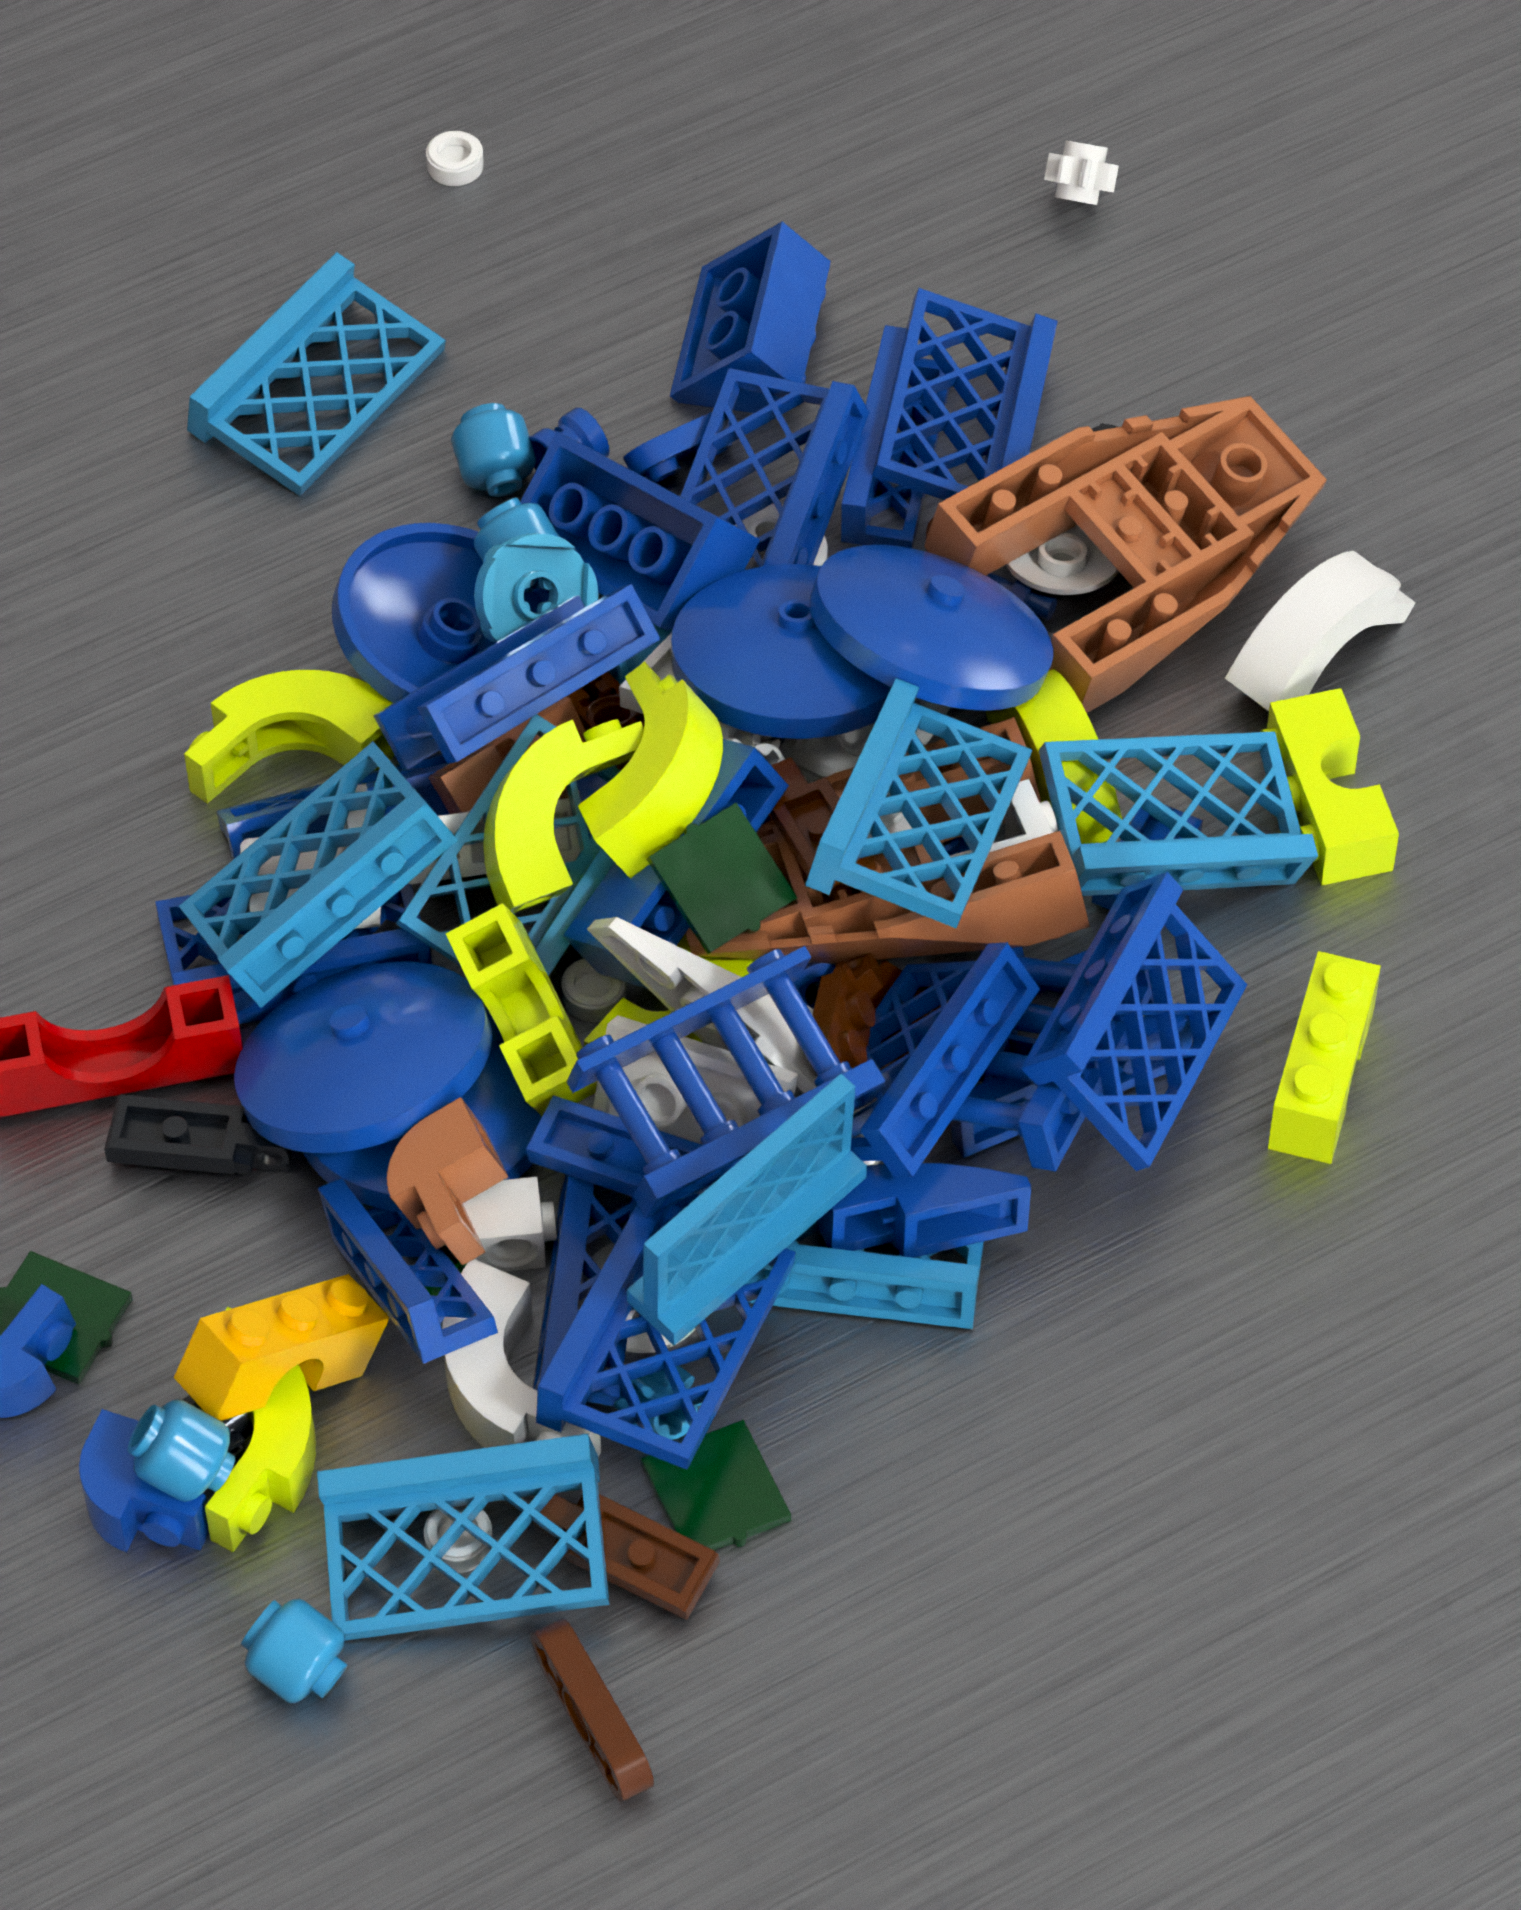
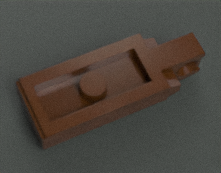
M790 757L771 765L789 787L770 813L775 825L808 876L819 842L840 798L826 777L808 784L796 763ZM874 855L859 858L856 863L871 870L877 869ZM836 881L835 884H834V886L840 885V884H843V883Z
M867 953L865 956L845 963L843 961L838 962L833 973L821 977L812 1014L841 1063L848 1061L852 1069L867 1061L866 1048L870 1038V1028L875 1025L876 1010L870 998L883 987L882 969L872 953Z
M555 1494L540 1513L566 1532L584 1511L583 1494L577 1505ZM599 1494L607 1580L687 1620L720 1563L719 1554ZM533 1521V1525H534V1526H536V1527L540 1528L541 1530L547 1532L546 1530H544L542 1527H540L538 1524H536V1523ZM585 1530L577 1541L588 1549L587 1533ZM556 1539V1541H555L553 1547H554V1546L556 1545V1543L559 1541L558 1539ZM569 1549L564 1555L567 1561L590 1572L589 1563Z

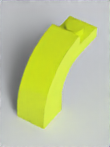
M645 661L625 676L644 714L645 726L641 742L627 765L612 780L578 805L594 841L630 879L649 865L647 861L649 856L678 839L684 833L685 827L693 822L714 787L723 755V735L717 717L683 679L677 682L669 674L661 680Z
M1055 669L1049 670L1040 691L1026 703L1008 709L985 711L987 721L991 724L1015 717L1026 747L1032 749L1030 759L1041 802L1047 800L1050 805L1051 801L1039 755L1041 746L1044 742L1098 740L1093 725L1078 696L1066 679ZM1078 760L1061 761L1065 777L1087 793L1099 776ZM1104 780L1093 795V798L1122 819L1115 788ZM1072 803V808L1074 811L1076 805ZM1083 810L1075 819L1081 844L1103 843L1112 835L1110 830Z
M290 670L267 674L239 684L212 701L210 704L214 728L211 731H205L198 735L184 753L189 790L208 804L256 762L278 752L290 750L314 751L327 755L344 766L373 741L386 757L391 760L395 755L373 715L393 703L375 691L368 683L345 674L322 670Z
M572 719L543 735L510 768L493 796L484 828V863L487 878L497 905L503 903L514 914L561 896L573 885L554 835V813L558 799L565 787L571 783L629 761L636 752L643 736L644 727L641 721L624 728L621 727L618 719L602 723L584 732L583 736L586 742L582 743Z
M299 1364L289 1370L278 1381L265 1407L247 1412L254 1428L250 1444L232 1469L226 1482L215 1492L205 1506L210 1540L231 1552L236 1550L247 1533L253 1535L262 1528L270 1514L272 1502L294 1513L310 1484L316 1457V1437L309 1390Z

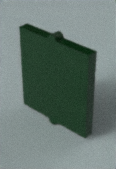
M734 803L699 826L695 823L688 824L684 829L683 836L647 858L648 863L707 954L715 951L745 931L750 934L757 932L760 929V922L798 898L737 803Z
M30 1251L8 1286L0 1288V1336L40 1285H45L64 1298L76 1322V1326L72 1329L71 1340L64 1352L53 1361L48 1360L44 1366L47 1372L79 1385L101 1349L112 1345L111 1333L133 1300L132 1292Z
M744 1420L707 1433L688 1470L651 1455L641 1458V1466L672 1529L714 1551L733 1543L737 1547H743L747 1542V1538L791 1521V1513Z

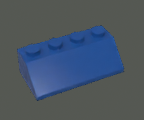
M558 431L520 501L521 504L536 503L542 507L558 535L575 547L573 549L580 554L584 563L590 564L596 576L598 593L605 596L623 585L632 584L652 623L666 631L673 628L679 612L696 593L721 578L745 570L761 540Z

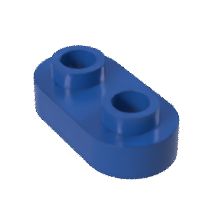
M712 412L659 435L631 450L623 457L626 466L655 483L676 474L682 469L679 461L697 454ZM728 421L726 428L732 426L730 421ZM732 443L719 449L715 456L729 449Z

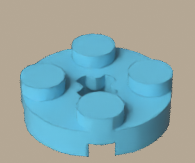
M532 533L514 536L503 544L495 545L487 551L484 556L483 565L478 572L474 590L475 609L480 620L481 630L487 639L492 642H498L573 596L579 595L585 607L598 600V584L595 573L589 563H584L580 554L573 549L575 547L558 536ZM539 578V587L541 589L549 590L548 602L539 603L537 613L531 612L529 603L524 601V590L530 587L531 580Z

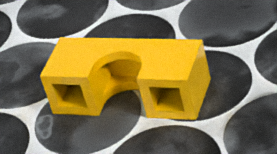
M349 1274L200 1318L174 1375V1379L204 1412L222 1421L265 1407L278 1381L298 1364L304 1374L306 1383L313 1391L363 1376L390 1318L368 1295L366 1290Z

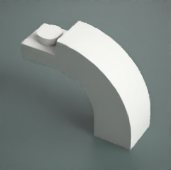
M1348 551L1338 554L1307 573L1280 598L1253 631L1225 679L1267 711H1269L1270 702L1309 695L1326 665L1352 637L1371 626L1404 623L1416 602L1399 591L1401 583L1390 573L1377 568L1357 552Z
M476 1259L468 1262L461 1275L494 1316L498 1333L444 1355L446 1381L450 1399L464 1427L484 1448L588 1434L599 1457L601 1454L600 1435L566 1422L561 1433L536 1423L537 1391L520 1380L508 1364L514 1347L533 1318L530 1283ZM445 1317L442 1329L468 1318Z

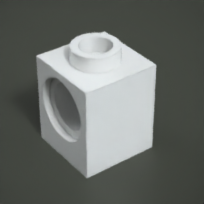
M537 1177L503 1180L463 1203L485 1249V1253L475 1258L476 1260L504 1272L546 1268L544 1242L557 1241L553 1201L540 1202Z

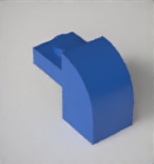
M43 1284L40 1285L0 1336V1418L14 1417L29 1412L45 1402L57 1390L44 1365L48 1360L53 1361L57 1359L67 1348L76 1322L64 1298Z
M102 1409L83 1446L79 1462V1474L86 1507L94 1529L107 1543L126 1553L138 1530L158 1544L168 1547L182 1544L201 1551L209 1534L205 1512L207 1504L206 1495L201 1494L194 1500L183 1502L142 1481L133 1469L134 1456L127 1452L130 1437L139 1421Z

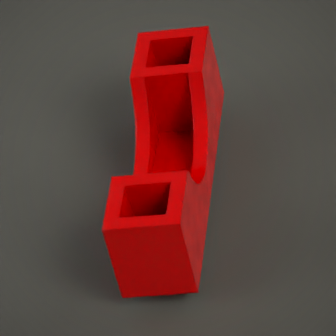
M229 975L164 987L159 999L145 1013L126 1023L104 1029L74 1030L63 1028L48 1022L36 1011L0 1017V1117L235 1073L236 1062L243 1047Z

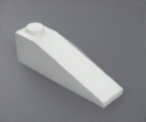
M618 917L594 920L587 928L671 1012L742 978ZM769 994L736 1010L767 1063L799 1073L795 1097L816 1088L813 1081L818 1076ZM807 1005V1007H808V1009L810 1010L811 1014H813V1010H814V1009H812L811 1007H809V1006ZM713 1023L693 1032L703 1043L729 1051Z

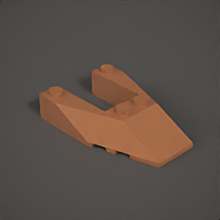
M1251 396L1182 408L1179 416L1151 421L1147 415L1124 419L1123 425L1116 428L1094 432L1089 426L1076 428L938 503L924 547L930 553L961 563L986 576L1077 525L1084 531L1134 588L1057 631L1051 638L1053 661L1049 670L1055 669L1066 679L1078 696L1086 713L1123 693L1224 610L1323 489L1327 479Z
M1015 717L979 728L1026 747ZM944 739L923 745L926 751L948 747ZM988 756L977 758L986 775L1008 771L1012 767ZM1029 759L1020 781L1029 779L1039 802H1041L1031 759ZM959 762L937 767L948 784L969 779ZM854 767L826 777L839 798ZM920 771L898 775L908 792L930 788ZM980 795L958 799L968 816L990 812ZM941 803L919 808L929 825L951 820ZM770 813V820L762 824L756 834L798 898L760 922V929L757 932L750 934L745 931L710 954L706 953L691 928L685 934L691 953L697 956L758 959L776 949H781L783 954L787 955L805 946L811 955L808 963L835 964L841 961L845 963L865 956L867 953H872L876 960L981 951L985 949L988 943L1008 942L1011 948L1026 947L1063 937L1066 934L1089 928L1090 925L1077 872L1061 831L989 852L956 929L846 884L834 886L830 895L822 892L817 893L815 889L805 886L808 876L775 825ZM957 836V837H953V838H948V839L940 840V842L943 843V842H946V841H949V840H953V839H956V838H959V837H962V836ZM922 844L900 849L911 867L933 862ZM883 853L874 855L877 869L873 871L878 873L893 871ZM943 877L921 882L927 892L953 902L955 895Z

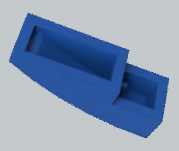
M922 1163L913 1177H893L885 1164L867 1165L866 1179L817 1220L816 1223L828 1248L855 1251L895 1242L901 1256L915 1258L1028 1231L1031 1184L1026 1176L988 1168L943 1163Z

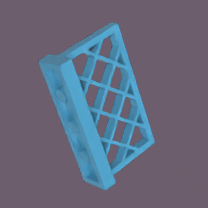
M338 252L306 281L189 398L188 432L204 443L212 436L298 496H301L445 350L446 340L356 279L354 277L355 264ZM353 301H356L374 314L375 324L343 325L342 312ZM410 338L423 348L415 356L390 357L387 339ZM378 339L381 358L348 359L346 341ZM337 341L339 360L307 362L305 349L312 342ZM393 372H398V373L393 377L392 373H393ZM383 373L385 386L379 392L353 393L351 375ZM342 375L345 394L312 396L309 377ZM301 377L303 396L270 398L269 385L275 379ZM261 394L262 399H256ZM347 409L349 423L343 429L317 430L314 411ZM356 409H362L358 414L356 413ZM306 412L308 431L275 433L273 413ZM264 414L267 433L243 434L230 424L239 415ZM326 445V446L320 451V446ZM311 446L312 460L300 472H297L279 459L278 448Z
M896 678L819 842L805 886L830 895L835 882L838 881L957 929L1028 764L1032 749L914 703L920 687ZM920 729L943 738L948 747L926 751L916 735L917 730ZM988 756L1012 767L1008 771L986 775L977 758ZM959 762L969 779L948 784L937 767ZM920 771L930 788L908 792L898 775ZM980 795L990 812L968 816L958 799ZM941 803L951 820L929 825L919 808ZM902 812L912 829L890 834L879 816ZM962 836L972 853L950 858L940 840ZM922 844L933 862L911 867L900 849ZM883 853L893 871L878 873L856 863L859 858ZM943 877L955 895L953 902L927 892L921 882Z
M538 714L531 717L454 834L458 841L438 858L396 922L398 926L460 967L461 965L446 936V933L449 931L438 932L417 918V915L429 898L454 893L461 925L471 920L465 891L490 887L487 877L462 882L457 854L465 845L484 841V832L472 835L471 833L482 816L485 825L491 801L499 784L510 768L525 753L536 735L542 737L556 728V726ZM613 766L584 778L598 776L608 783L621 770ZM576 781L566 786L573 816L554 819L553 823L554 829L575 825L580 853L575 861L565 863L573 885L561 896L548 900L541 913L517 917L524 926L533 924L527 934L548 976L570 944L563 937L564 933L615 863L594 841L592 834L590 838L588 836L586 822L578 808L581 800ZM449 868L452 884L436 887Z
M1275 731L1044 742L1039 749L1058 831H1061L1075 866L1082 896L1119 894L1122 888L1167 871L1184 890L1295 884L1318 857L1313 834L1301 833ZM1260 752L1266 775L1260 784L1230 762L1236 753ZM1221 753H1227L1225 757L1220 755ZM1179 755H1194L1214 770L1203 787L1172 765ZM1162 756H1169V758L1166 760ZM1121 758H1137L1157 773L1145 790L1115 768ZM1104 759H1112V760L1108 763V762L1105 761ZM1078 760L1099 777L1086 793L1065 777L1061 761ZM1219 776H1222L1250 797L1239 813L1208 792ZM1162 778L1192 799V802L1181 817L1151 795ZM1104 780L1135 803L1123 820L1093 798V795ZM1255 802L1277 817L1280 833L1265 834L1244 818ZM1072 803L1076 805L1074 811L1072 808ZM1198 805L1228 826L1222 836L1207 837L1187 822V819ZM1140 807L1170 829L1165 839L1149 840L1129 825V822ZM1082 810L1112 832L1106 843L1081 844L1075 819ZM1234 832H1236L1237 834H1239V836H1231V835H1232ZM1178 835L1182 839H1174V837ZM1118 837H1119V838L1122 839L1124 842H1115V841H1116V840L1118 839Z
M372 741L179 905V907L217 955V959L226 971L262 1008L455 844L458 839ZM379 767L374 789L355 793L357 784ZM397 805L384 816L387 806ZM367 809L362 827L344 829L349 811ZM330 814L324 832L307 834L308 827L321 815ZM347 847L335 858L338 848ZM318 851L313 869L295 871L300 853ZM281 855L275 874L258 876L260 867L272 856ZM299 888L288 899H286L289 889ZM269 892L263 911L246 913L252 894ZM232 897L226 915L204 917V914L223 898ZM250 930L237 941L240 931Z
M842 1074L838 1075L644 1243L643 1276L627 1289V1302L672 1345H676L866 1179L867 1165L851 1151L856 1086Z
M815 1222L787 1247V1249L796 1252L795 1263L773 1306L973 1329L984 1241L954 1248L967 1260V1264L931 1260L929 1257L935 1253L912 1258L903 1257L900 1254L895 1256L869 1253L863 1249L851 1251L798 1244V1241L819 1230ZM890 1242L896 1249H898L895 1242ZM766 1265L744 1285L767 1279L773 1267ZM756 1299L748 1301V1303L754 1304Z
M588 1434L317 1471L319 1498L324 1505L332 1622L342 1629L345 1641L610 1605L598 1482H601L599 1460ZM582 1489L584 1511L566 1532L540 1513L556 1493ZM535 1496L529 1504L521 1499L523 1497ZM506 1500L522 1513L497 1542L472 1523V1521L488 1502ZM468 1505L462 1513L453 1508ZM438 1509L453 1520L454 1523L429 1551L404 1531L420 1512ZM400 1515L394 1523L388 1520L386 1516ZM372 1519L385 1529L386 1532L361 1560L344 1547L342 1523ZM532 1521L559 1540L535 1570L509 1551ZM465 1530L491 1549L467 1579L441 1560ZM585 1530L587 1533L588 1549L577 1541ZM397 1540L423 1559L399 1588L373 1569ZM571 1549L589 1563L591 1587L562 1591L547 1580L546 1577L567 1551ZM502 1558L524 1574L527 1579L512 1598L493 1600L477 1587ZM345 1561L355 1568L347 1579ZM436 1568L458 1585L459 1589L444 1607L426 1610L411 1599L410 1596L431 1570ZM366 1577L392 1596L375 1617L349 1620L348 1598ZM538 1586L547 1592L544 1594L532 1595L533 1592L538 1588ZM470 1596L479 1601L478 1603L464 1604ZM402 1605L411 1611L395 1614Z

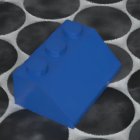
M782 221L702 266L670 397L677 403L714 408L729 368L805 383V371L811 347L816 339L815 328L821 303L826 295L825 285L831 261ZM740 389L733 410L755 413L768 406L769 403L763 393ZM773 396L775 401L782 398L778 396Z

